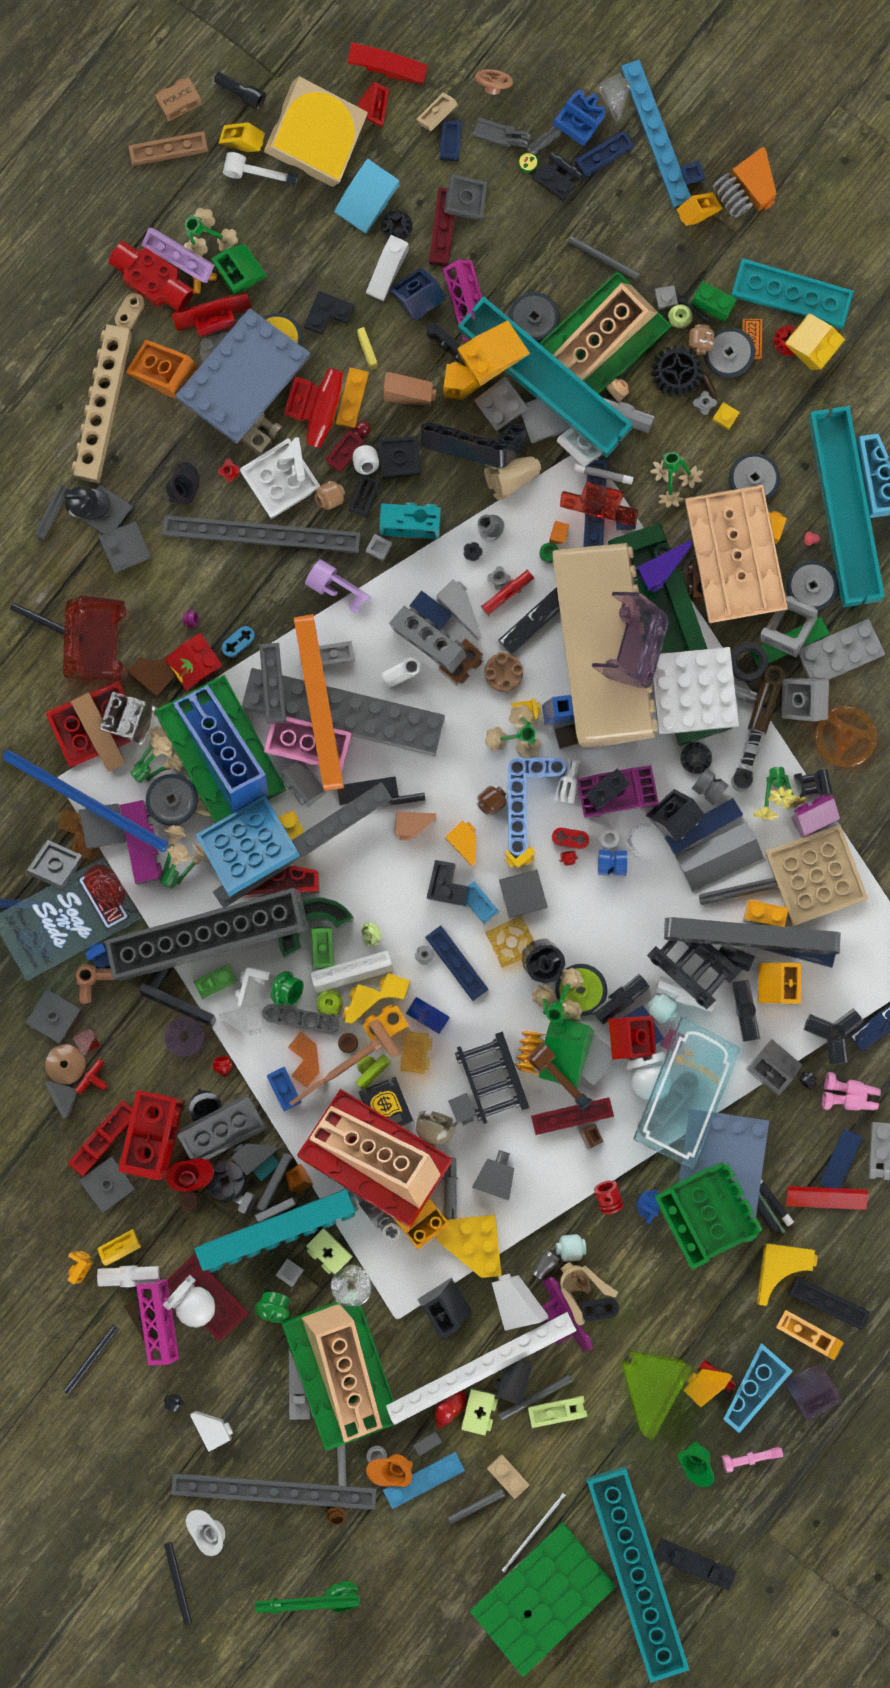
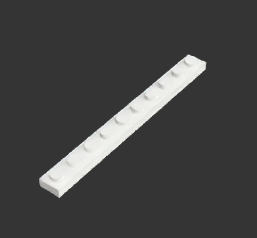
M566 1312L386 1405L392 1422L395 1425L575 1332L576 1329L569 1314Z

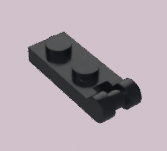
M431 322L427 324V337L429 339H436L444 351L447 352L449 350L454 355L453 358L458 363L463 364L464 362L459 356L457 349L461 345L436 323Z

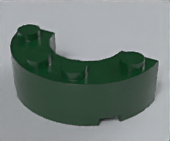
M321 897L303 901L307 923L315 920H326L339 929L355 920L349 910L337 901ZM301 932L279 938V947L285 959L302 950L300 943Z

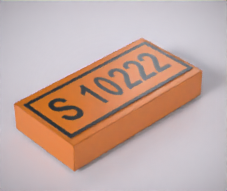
M743 319L742 331L751 337L755 346L754 359H761L762 319Z

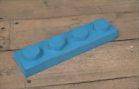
M455 1451L413 1473L412 1481L408 1486L387 1487L383 1489V1492L393 1509L464 1472L465 1469Z

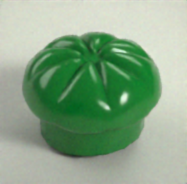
M290 971L281 972L275 977L271 985L270 996L272 1001L278 1006L284 1004L294 1005L303 993L304 983L301 979L295 978Z
M265 1292L262 1294L261 1301L255 1305V1312L265 1321L281 1323L290 1317V1311L288 1310L290 1299L280 1293Z
M341 1581L339 1584L336 1583L325 1591L324 1597L356 1595L358 1586L352 1581ZM355 1607L331 1608L333 1613H341Z

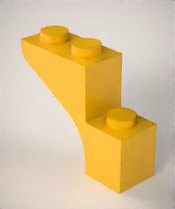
M387 973L386 977L382 976L379 987L382 988L381 992L360 984L357 987H353L349 996L352 999L350 1007L346 1006L343 1012L344 1022L348 1024L355 1023L382 999L397 998L404 1001L410 980Z

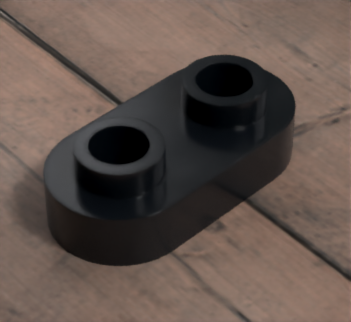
M606 1297L584 1301L580 1304L579 1309L585 1321H596L615 1317L618 1314L619 1305L615 1299ZM606 1304L612 1305L611 1311L605 1310ZM591 1307L592 1313L586 1314L585 1308Z

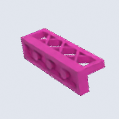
M459 259L443 268L458 324L465 318L462 314L463 305L467 306V314H472V309L482 298L472 260ZM456 268L457 276L453 280L450 271ZM458 286L462 289L461 298L457 297ZM462 335L463 341L468 342L469 340Z
M162 1279L155 1283L138 1284L137 1292L148 1365L171 1364L179 1359L172 1308L167 1310L163 1306L170 1297L168 1279ZM144 1289H151V1300L145 1297ZM149 1308L155 1312L154 1320L148 1317L147 1310ZM152 1328L158 1332L156 1341L150 1335ZM155 1348L160 1351L161 1359H154L153 1350Z

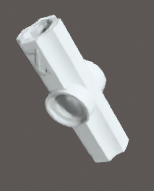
M660 976L655 993L660 995L666 994L680 1004L706 1010L674 980ZM712 994V997H714L717 1001L718 996ZM716 1001L706 1011L713 1012Z
M137 1265L119 1266V1268L98 1269L97 1273L98 1286L136 1287L138 1284L155 1283L160 1280L159 1266L138 1267Z

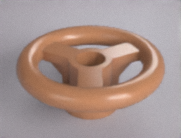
M486 69L475 74L476 81L485 86L484 91L489 94H499L500 89L509 88L513 84L511 76L498 70Z

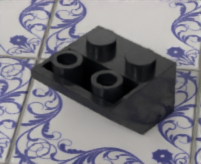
M452 1278L417 1299L441 1339L458 1330L472 1312Z

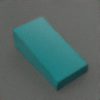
M271 1155L253 1172L262 1181L278 1167L279 1162Z

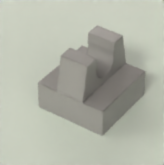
M246 1192L244 1196L241 1195L237 1199L233 1198L232 1201L240 1204L238 1211L250 1215L258 1196Z

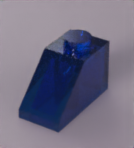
M415 997L405 1013L438 1035H440L450 1019L448 1015L418 997Z

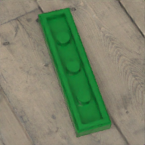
M821 617L817 618L802 648L829 635ZM804 625L784 635L797 638ZM767 644L760 645L767 655L768 664L789 655ZM749 651L759 669L760 659L758 655Z

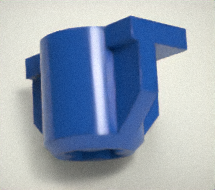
M656 1190L642 1192L636 1203L639 1215L647 1219L646 1223L648 1224L651 1223L654 1216H658L660 1210L654 1197L660 1192Z

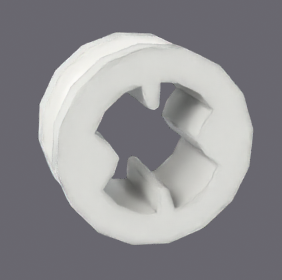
M389 1223L383 1228V1236L386 1240L395 1241L400 1237L401 1230L397 1224ZM390 1226L398 1231L394 1238L386 1235V1230L388 1231Z

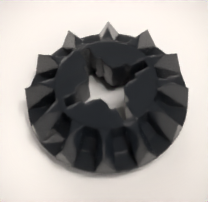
M400 210L390 211L384 216L382 231L387 238L392 235L404 240L412 232L413 223L407 212ZM401 220L402 228L397 227L393 230L394 224L392 221L397 223Z
M694 742L683 748L680 761L686 771L699 774L710 767L712 753L707 745ZM701 751L700 759L702 762L696 761L691 764L693 759L691 753L696 755Z

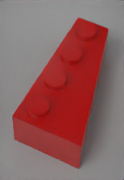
M289 866L241 898L263 897L291 888L300 890L301 895L320 893L318 870Z

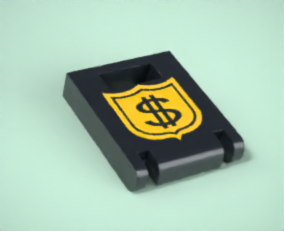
M396 1076L392 1078L393 1086L390 1085L389 1080L366 1088L368 1093L366 1097L362 1090L358 1092L363 1103L385 1117L390 1118L400 1114L402 1121L397 1124L401 1127L414 1122Z

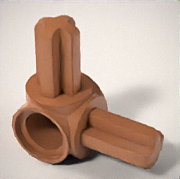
M87 963L79 966L76 973V984L79 985L80 1003H91L92 985L96 983V980H114L111 968H96V965ZM87 969L91 972V976L83 978L80 972Z

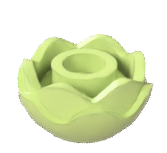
M680 304L674 306L669 311L668 318L673 327L684 329L692 322L693 315L689 307Z
M371 922L364 923L361 928L363 941L368 946H376L381 940L380 928Z

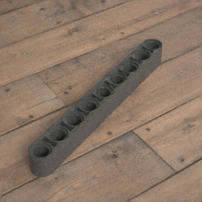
M677 917L665 918L664 939L670 941L819 954H840L841 933L836 931Z

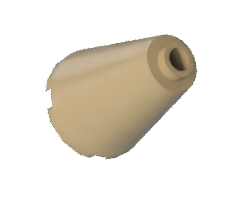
M532 456L516 458L503 468L485 465L488 468L484 469L489 489L493 488L496 492L493 496L497 500H503L538 476L541 464L538 459Z

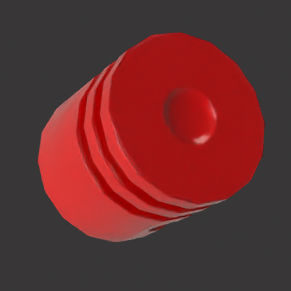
M604 1181L595 1186L594 1193L601 1213L613 1214L623 1208L624 1204L615 1181Z

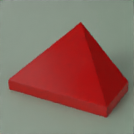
M373 82L357 105L368 112L367 120L382 127L389 89Z

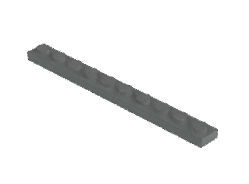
M164 515L163 536L348 553H359L361 535L360 532Z
M379 783L291 840L300 855L299 857L230 897L223 885L214 890L213 894L222 907L231 905L391 801L392 797L383 783Z
M173 1473L171 1495L375 1510L377 1488Z

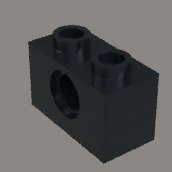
M617 768L588 791L585 797L598 812L624 791L630 783Z

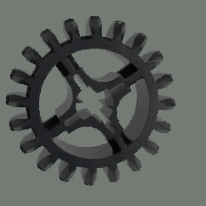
M674 345L673 350L670 347H666V353L662 350L659 351V356L654 357L656 363L651 365V368L654 369L651 371V376H655L652 382L658 383L656 386L657 390L662 387L664 388L662 391L663 395L669 391L670 398L673 397L674 393H677V398H680L681 392L688 396L689 391H695L694 386H700L699 380L703 378L701 372H703L704 368L700 366L702 360H696L698 357L697 353L691 355V348L687 352L684 351V345L681 346L680 350H678L677 345ZM673 358V363L671 366L666 367V369H661L662 365L667 360ZM680 359L685 360L689 365L682 364ZM675 366H677L678 372H680L679 377L676 371H674ZM693 374V377L687 383L681 385L683 377ZM665 378H671L674 384L669 383Z

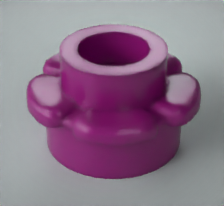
M188 609L187 613L183 614V624L188 629L198 626L199 618L197 611Z

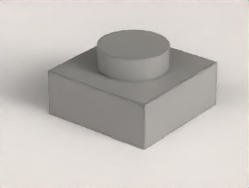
M674 285L655 289L658 310L678 305Z
M374 534L366 549V553L384 561L392 542Z
M287 1258L276 1276L293 1287L304 1269Z

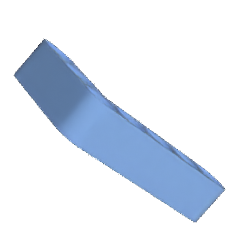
M514 758L509 762L508 850L514 857H519L527 848L526 778H560L566 770V764L561 758ZM518 763L522 766L523 770L520 773H515L512 771L511 766ZM538 763L542 766V771L535 773L532 771L531 766ZM558 763L562 766V771L555 773L552 771L551 766ZM514 783H519L522 785L523 790L515 793L511 786ZM514 803H520L523 810L516 813L512 810L511 806ZM520 823L523 826V830L518 833L514 832L512 825ZM516 842L521 843L523 850L515 852L512 849V845Z

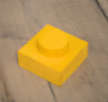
M723 402L713 417V421L729 430L740 412Z

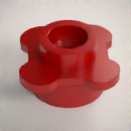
M226 459L225 464L218 469V474L224 476L226 482L229 483L240 472V467L233 464L231 459Z

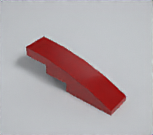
M351 42L348 64L367 67V71L386 74L387 78L424 85L427 71L426 64L392 52Z
M122 1100L68 1162V1165L81 1177L90 1170L129 1125L132 1107Z

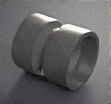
M707 768L691 789L699 795L704 794L705 800L714 805L729 784L721 778L716 779V774Z

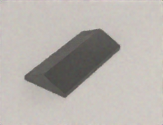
M745 822L675 855V858L693 892L763 859L764 856L755 835L748 823Z

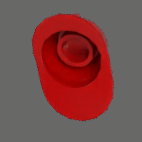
M203 1158L181 1161L172 1165L167 1171V1184L175 1191L189 1193L210 1183L213 1178L214 1169L212 1164Z

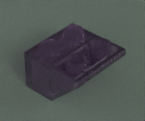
M820 1363L784 1382L802 1417L806 1421L842 1402L836 1388Z

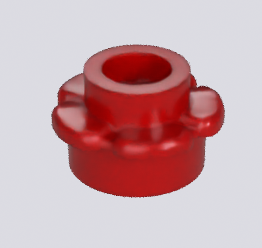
M566 851L560 853L561 859L559 862H563L564 866L573 865L579 857L576 856V851Z

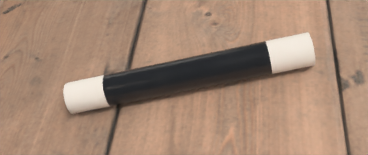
M761 1179L760 1191L785 1224L790 1226L794 1221Z

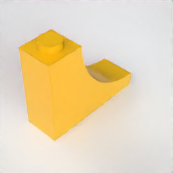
M764 1243L757 1304L767 1306L772 1290L784 1277L798 1271H813V1266L816 1267L818 1258L815 1250Z

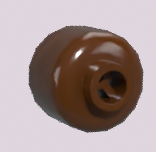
M488 786L478 795L477 806L484 814L495 815L506 805V799L504 798L506 793L499 786L497 788Z

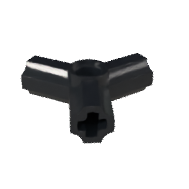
M854 1008L834 1023L809 1014L803 1030L826 1039L830 1065L847 1063L844 1037L864 1021ZM832 1028H836L839 1031L837 1039H833L830 1036Z

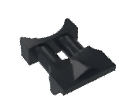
M821 769L810 775L802 776V773H798L793 776L801 784L800 798L816 793L821 795L832 794L828 769ZM815 782L816 785L804 787L805 783Z

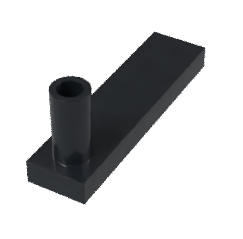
M167 969L155 972L149 985L142 983L140 986L141 996L208 1026H214L216 1022L214 1014L160 991L169 972Z

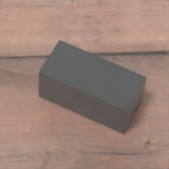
M435 1430L428 1437L414 1443L413 1447L418 1455L421 1456L442 1443V1440Z

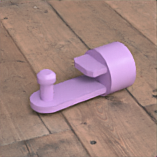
M321 559L317 561L310 570L305 585L320 594L327 592L335 596L338 593L337 590L330 587L332 581H335L357 595L354 602L349 606V609L354 613L359 612V607L363 600H371L372 597L338 576L336 568Z

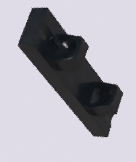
M662 1537L654 1552V1558L727 1591L730 1590L737 1573L734 1569ZM711 1567H712V1573H711L710 1576H708V1574H709V1572H710V1570H711Z

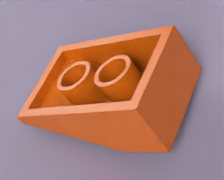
M145 340L126 373L164 395L176 399L175 395L199 367L188 355Z

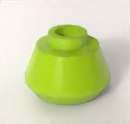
M332 989L321 992L316 999L317 1010L323 1014L337 1015L343 1008L342 996Z

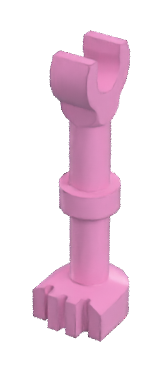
M776 1447L755 1454L750 1452L747 1453V1456L731 1459L729 1455H723L721 1458L725 1473L733 1472L736 1466L754 1465L758 1461L783 1457L782 1448Z

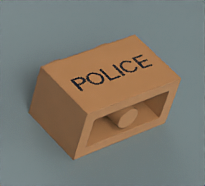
M190 78L180 79L170 88H163L155 95L157 104L167 122L202 104L200 96Z

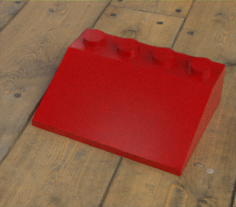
M120 680L89 692L118 747L143 737ZM72 700L49 709L45 713L69 768L99 756L71 703Z

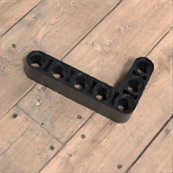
M424 423L421 425V446L489 466L503 468L525 448L526 427L521 424H513L495 440L435 423Z

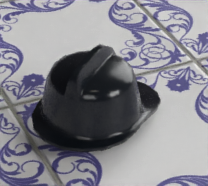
M182 462L176 467L172 478L166 484V492L169 496L168 502L184 504L193 502L200 480L199 474L192 464Z
M79 486L74 487L64 496L66 499V509L73 517L99 518L108 511L110 506L108 495L100 489Z
M201 1088L194 1094L189 1104V1111L193 1122L222 1108L221 1101L216 1094L207 1090L202 1091Z

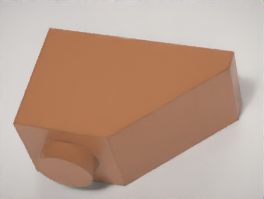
M396 811L395 837L399 838V841H411V838L419 836L436 820V813Z

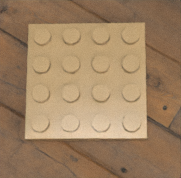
M840 824L765 851L783 903L786 908H789L788 916L792 927L868 900Z

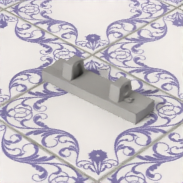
M289 1349V1420L310 1419V1408ZM294 1394H304V1395H302V1396H295Z

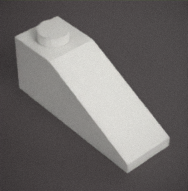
M390 235L366 294L384 302L409 251L407 242Z

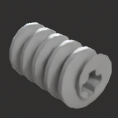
M728 173L714 183L713 189L718 190L717 195L722 197L721 201L723 203H726L725 208L727 210L731 209L729 214L738 217L748 211L753 203L746 204L749 197L742 198L745 191L737 190L741 184L734 185L733 183L737 178H729L731 173Z

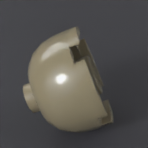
M420 1111L416 1121V1132L419 1137L433 1147L448 1143L455 1133L457 1122L453 1124V1118L442 1113L432 1111L431 1115L425 1114L426 1111Z

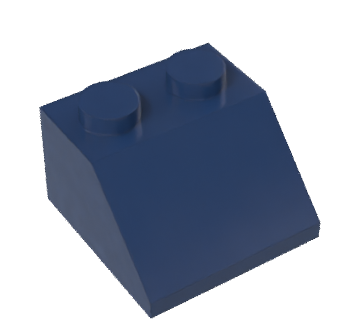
M419 268L389 289L406 314L414 321L422 318L425 313L432 308L438 307L441 302L446 300L437 280L422 268Z

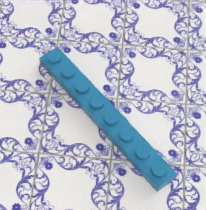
M636 60L622 65L621 71L673 209H676L691 196L640 60Z

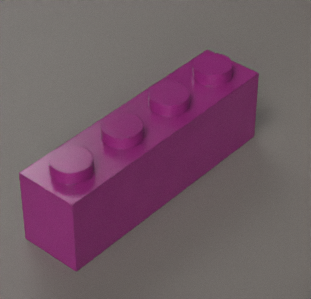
M144 800L120 804L122 816L155 834L153 824L149 823L148 816L151 815L147 810ZM125 831L135 883L142 884L160 880V875L163 874L161 863H157L156 855H159V850Z

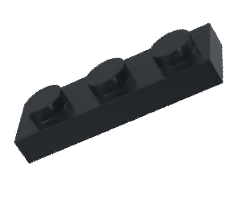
M396 776L343 784L344 788L337 789L340 806L347 805L381 782L391 797H398Z

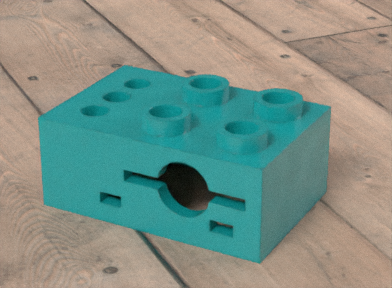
M405 503V505L381 504L380 536L438 539L441 508L435 504H425V506H417L416 503Z

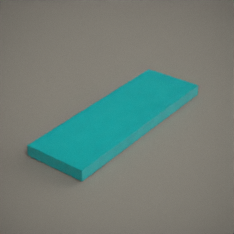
M742 258L731 296L803 318L808 314H812L833 327L843 329L854 291Z

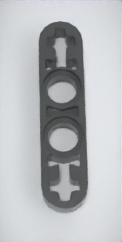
M274 1004L265 1006L262 1011L263 1018L270 1023L325 1033H334L340 1026V1022L335 1016ZM274 1008V1012L281 1013L280 1009H284L282 1022L278 1021L280 1018L278 1016H273L272 1019H269L266 1011ZM289 1011H293L297 1015V1019L293 1023H289L285 1019ZM308 1015L316 1017L317 1022L314 1026L306 1025L305 1018ZM320 1016H323L322 1021L326 1022L333 1019L336 1027L328 1030V1026L321 1024L322 1029H319Z

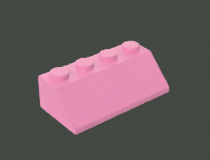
M286 717L287 722L271 724L264 753L319 766L312 723ZM334 729L342 772L350 747L352 733Z

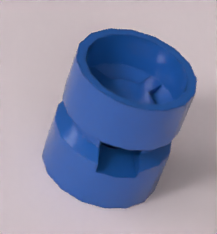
M599 849L598 875L609 876L611 873H614L615 876H626L627 850H616L612 853L610 850Z

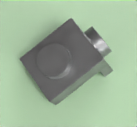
M365 1200L359 1203L377 1228L387 1224L392 1218Z

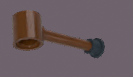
M540 1043L527 1057L529 1063L540 1072L546 1068L576 1099L575 1102L578 1104L579 1109H585L592 1099L588 1098L584 1093L581 1094L554 1066L552 1060L555 1058V1054L545 1044Z

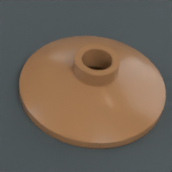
M68 1044L53 1048L45 1062L48 1076L56 1083L64 1085L72 1084L79 1080L86 1067L83 1053L75 1046ZM64 1060L68 1062L66 1068L61 1067V1062Z

